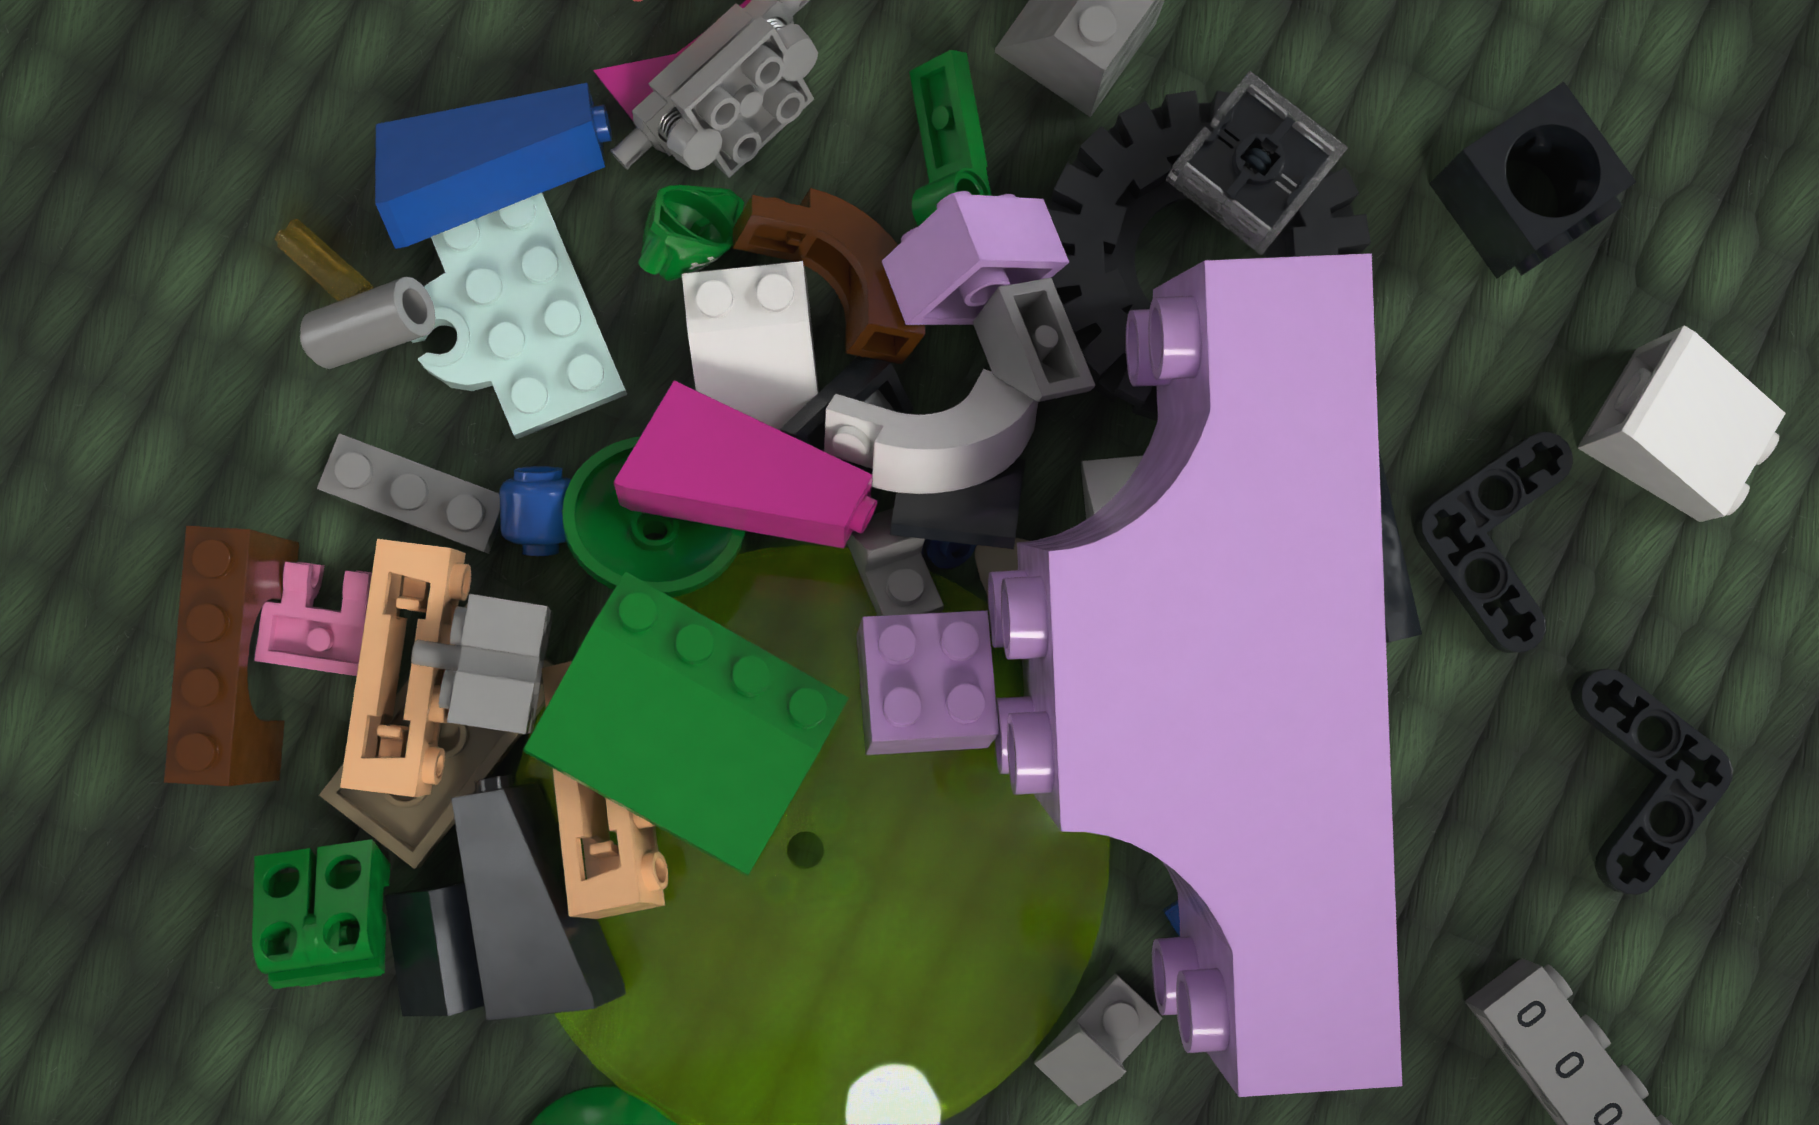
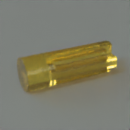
M299 219L291 220L286 229L279 230L274 239L278 242L277 247L337 301L374 288L366 278L343 260Z

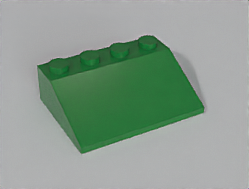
M625 571L591 626L526 743L523 752L748 877L819 754L849 697Z

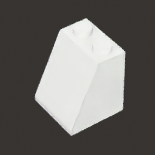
M1682 326L1635 350L1577 448L1695 520L1703 522L1731 515L1740 507L1750 489V486L1745 482L1754 466L1764 462L1778 444L1780 436L1775 431L1786 413L1696 332L1686 326Z

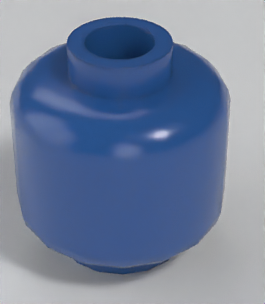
M551 466L514 469V478L506 480L500 487L501 534L506 540L515 544H521L524 555H555L559 553V543L567 542L563 529L562 509L565 493L571 479L562 476V468Z

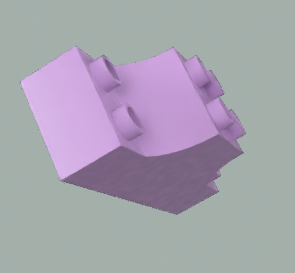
M1372 253L1205 260L1154 288L1150 309L1129 311L1126 324V361L1130 383L1133 387L1157 386L1158 422L1151 441L1129 480L1111 501L1077 526L1043 539L1018 542V570L989 573L988 609L993 647H1004L1006 658L1008 660L1022 659L1024 696L996 698L999 735L995 739V751L998 771L1000 774L1010 775L1011 788L1014 795L1034 794L1060 831L1088 832L1110 836L1131 843L1151 853L1163 862L1178 892L1180 937L1158 938L1153 942L1152 974L1157 1006L1161 1015H1177L1180 1036L1185 1051L1187 1053L1207 1052L1238 1097L1402 1086Z

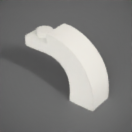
M983 369L972 391L961 403L948 410L933 414L914 415L899 413L835 394L826 408L824 452L836 458L872 468V487L908 494H935L965 489L988 481L1002 473L1021 455L1034 431L1038 402L993 375L992 371Z

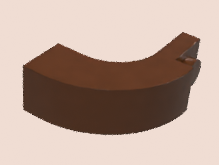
M813 188L808 190L800 205L787 203L775 197L765 198L756 195L750 197L733 228V248L793 262L803 261L804 266L822 276L835 290L844 308L847 354L902 364L924 337L925 325L905 324L882 260L898 244L869 215L839 197Z

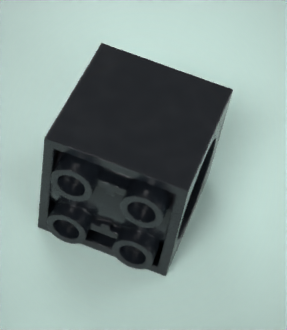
M1562 82L1463 149L1429 185L1497 279L1513 267L1517 269L1521 276L1622 208L1623 205L1617 196L1636 183V181L1565 82ZM1507 160H1519L1538 167L1549 177L1558 197V213L1556 218L1535 214L1517 201L1507 182Z

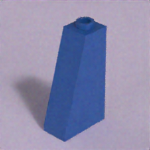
M588 83L376 124L375 204L395 249L410 246L604 168L603 142L612 141V131L605 105L594 106Z

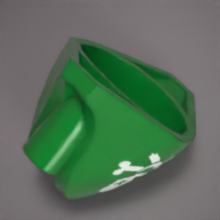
M669 185L659 189L650 208L644 229L642 251L638 259L640 267L650 274L656 275L659 273L662 278L670 282L682 278L684 273H694L710 265L733 246V228L743 212L744 201L731 189Z

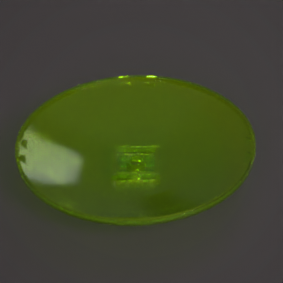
M800 545L765 548L738 554L730 567L712 583L692 593L672 598L849 697L748 877L655 826L658 851L664 856L668 868V884L663 889L665 906L597 919L624 980L626 995L595 1009L554 1013L569 1037L603 1074L625 1093L642 1100L664 1115L668 1120L679 1125H936L968 1108L996 1088L1016 1070L1050 1032L1072 998L1091 957L1103 917L1109 881L1110 836L1088 832H1062L1034 794L1014 795L1011 788L1010 775L1000 774L998 771L995 740L988 748L865 755L857 632L862 617L878 615L850 549L846 547ZM929 571L944 604L942 613L988 610L989 620V609L986 602L955 582ZM990 633L996 698L1023 697L1022 659L1008 660L1004 647H993ZM546 704L541 709L538 715V718L534 724V729L546 709ZM523 752L514 785L538 782L559 830L553 768ZM609 831L610 841L612 840L614 845H618L617 832ZM799 832H812L823 843V858L814 866H799L789 855V842ZM581 838L582 855H583L584 870H585V879H587V876H586V867H585L584 847H583V841H582V838Z

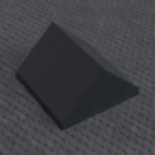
M465 881L384 895L402 1016H449L485 1006Z

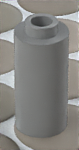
M402 277L307 313L303 317L300 327L301 345L305 353L316 364L326 369H332L430 334L435 325L434 305L427 290L420 282L411 277Z

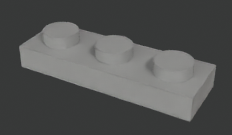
M340 433L317 487L321 491L488 554L501 524L499 493Z

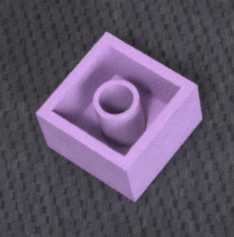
M967 191L952 193L940 200L936 206L937 210L919 227L905 233L901 238V243L882 260L906 325H973V321L998 287L1051 278L1069 263L1044 199L1019 198L1013 194L999 196L971 195Z
M988 610L862 617L857 632L865 755L988 748L999 735Z

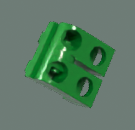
M373 839L317 847V856L310 848L254 856L252 947L257 967L261 973L268 974V984L273 989L293 986L304 987L328 981L381 976L385 973L386 915L382 909L384 887L389 886L391 863ZM348 859L356 860L360 863L341 865L339 862ZM293 868L299 872L281 874L279 870Z

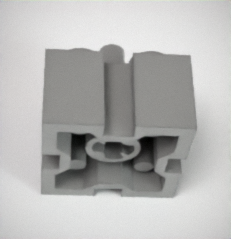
M469 594L467 608L457 606L455 609L450 644L424 640L415 641L411 656L412 664L446 669L440 689L439 707L449 709L447 723L521 734L533 733L541 688L542 668L546 659L553 612L548 606Z

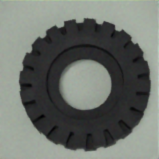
M1196 90L1166 94L1161 107L1151 110L1147 102L1144 101L1119 113L1114 127L1106 131L1101 126L1080 146L1077 158L1072 165L1067 163L1053 189L1048 207L1049 214L1069 260V263L1051 278L1096 385L1093 389L1112 403L1117 397L1134 405L1131 413L1158 421L1157 386L1133 387L1130 383L1126 361V324L1129 311L1150 309L1151 305L1137 279L1135 270L1136 245L1145 225L1161 209L1180 200L1206 198V196L1196 192V190L1201 191L1189 180L1185 182L1179 176L1189 156L1200 143L1204 144L1208 136L1225 117L1228 108L1241 94L1217 91L1211 103H1198ZM1289 113L1287 114L1293 120L1294 116ZM1251 164L1247 167L1253 173L1256 171V168ZM1326 165L1314 181H1309L1288 207L1287 215L1261 241L1264 258L1362 254L1371 244L1366 214L1354 215L1351 203L1359 195V192L1346 167L1333 173L1329 166Z

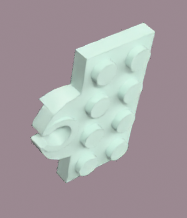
M542 193L431 237L445 270L444 274L424 287L430 295L435 309V325L433 329L445 325L453 327L457 331L456 344L449 352L440 355L426 352L418 358V361L431 375L447 384L450 388L475 391L493 386L516 439L627 395ZM428 335L412 340V343L425 341Z

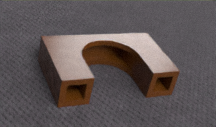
M186 526L164 783L236 786L280 780L285 720L259 719L254 713L248 690V655L252 631L262 606L268 600H282L285 562H298L299 542L251 529Z

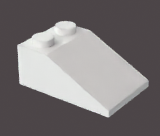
M803 261L682 274L687 332L696 391L780 430L819 393L808 284Z

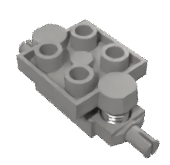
M752 0L744 8L735 3L648 83L653 92L632 110L636 128L615 148L610 150L617 161L628 170L634 162L653 146L656 150L664 152L668 156L673 154L676 160L691 170L705 168L713 162L715 166L730 178L746 162L752 160L767 142L788 123L795 120L802 110L814 100L803 78L814 67L818 51L810 37L799 25L793 22V16L810 0Z

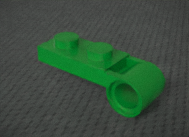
M949 50L909 71L929 184L918 188L912 197V212L918 226L937 210L936 206L940 200L952 193L967 191L971 195L991 196L986 170L988 165L966 52Z

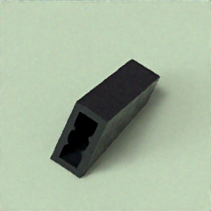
M511 774L474 781L475 793L451 798L487 1021L595 1009L626 995L624 980L598 920L569 916L560 832L538 782L513 786Z

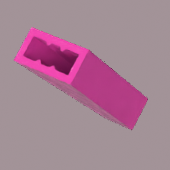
M675 380L614 480L619 505L632 511L838 548L845 547L853 530L860 534L865 531L877 506V500L871 498L872 474Z

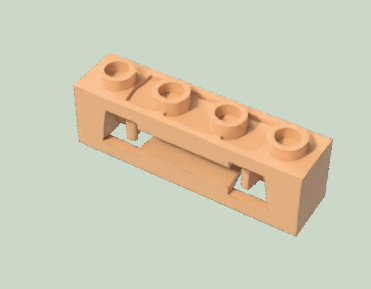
M377 539L340 788L419 797L430 795L432 784H439L444 770L445 751L443 748L438 747L441 723H447L449 709L439 707L440 689L446 669L411 663L403 720L410 721V727L393 724L387 726L383 724L384 717L393 716L401 666L407 618L399 617L400 609L426 613V619H418L415 641L424 640L450 644L455 609L458 606L459 600H466L470 590L471 567L469 564H464L466 553L447 547Z
M572 661L542 668L546 707ZM553 768L569 916L599 919L665 906L663 889L668 884V868L664 856L658 851L655 825ZM609 831L617 832L618 845H614L613 841H610ZM581 838H582L583 847H584L585 867H586V876H587V879H585V870H584V861H583V855H582Z

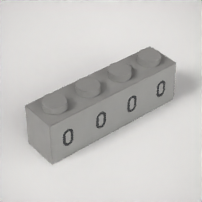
M1521 958L1465 1001L1557 1125H1673L1663 1115L1658 1117L1653 1115L1643 1101L1649 1095L1643 1083L1624 1064L1617 1067L1605 1051L1611 1045L1610 1040L1591 1017L1585 1014L1580 1018L1567 1000L1573 995L1571 988L1564 978L1549 964L1543 968L1538 964Z

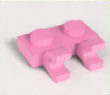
M285 562L281 602L266 601L262 606L254 661L357 676L372 572L356 570V572L345 571L341 611L313 607L314 599L321 587L325 565L306 562Z

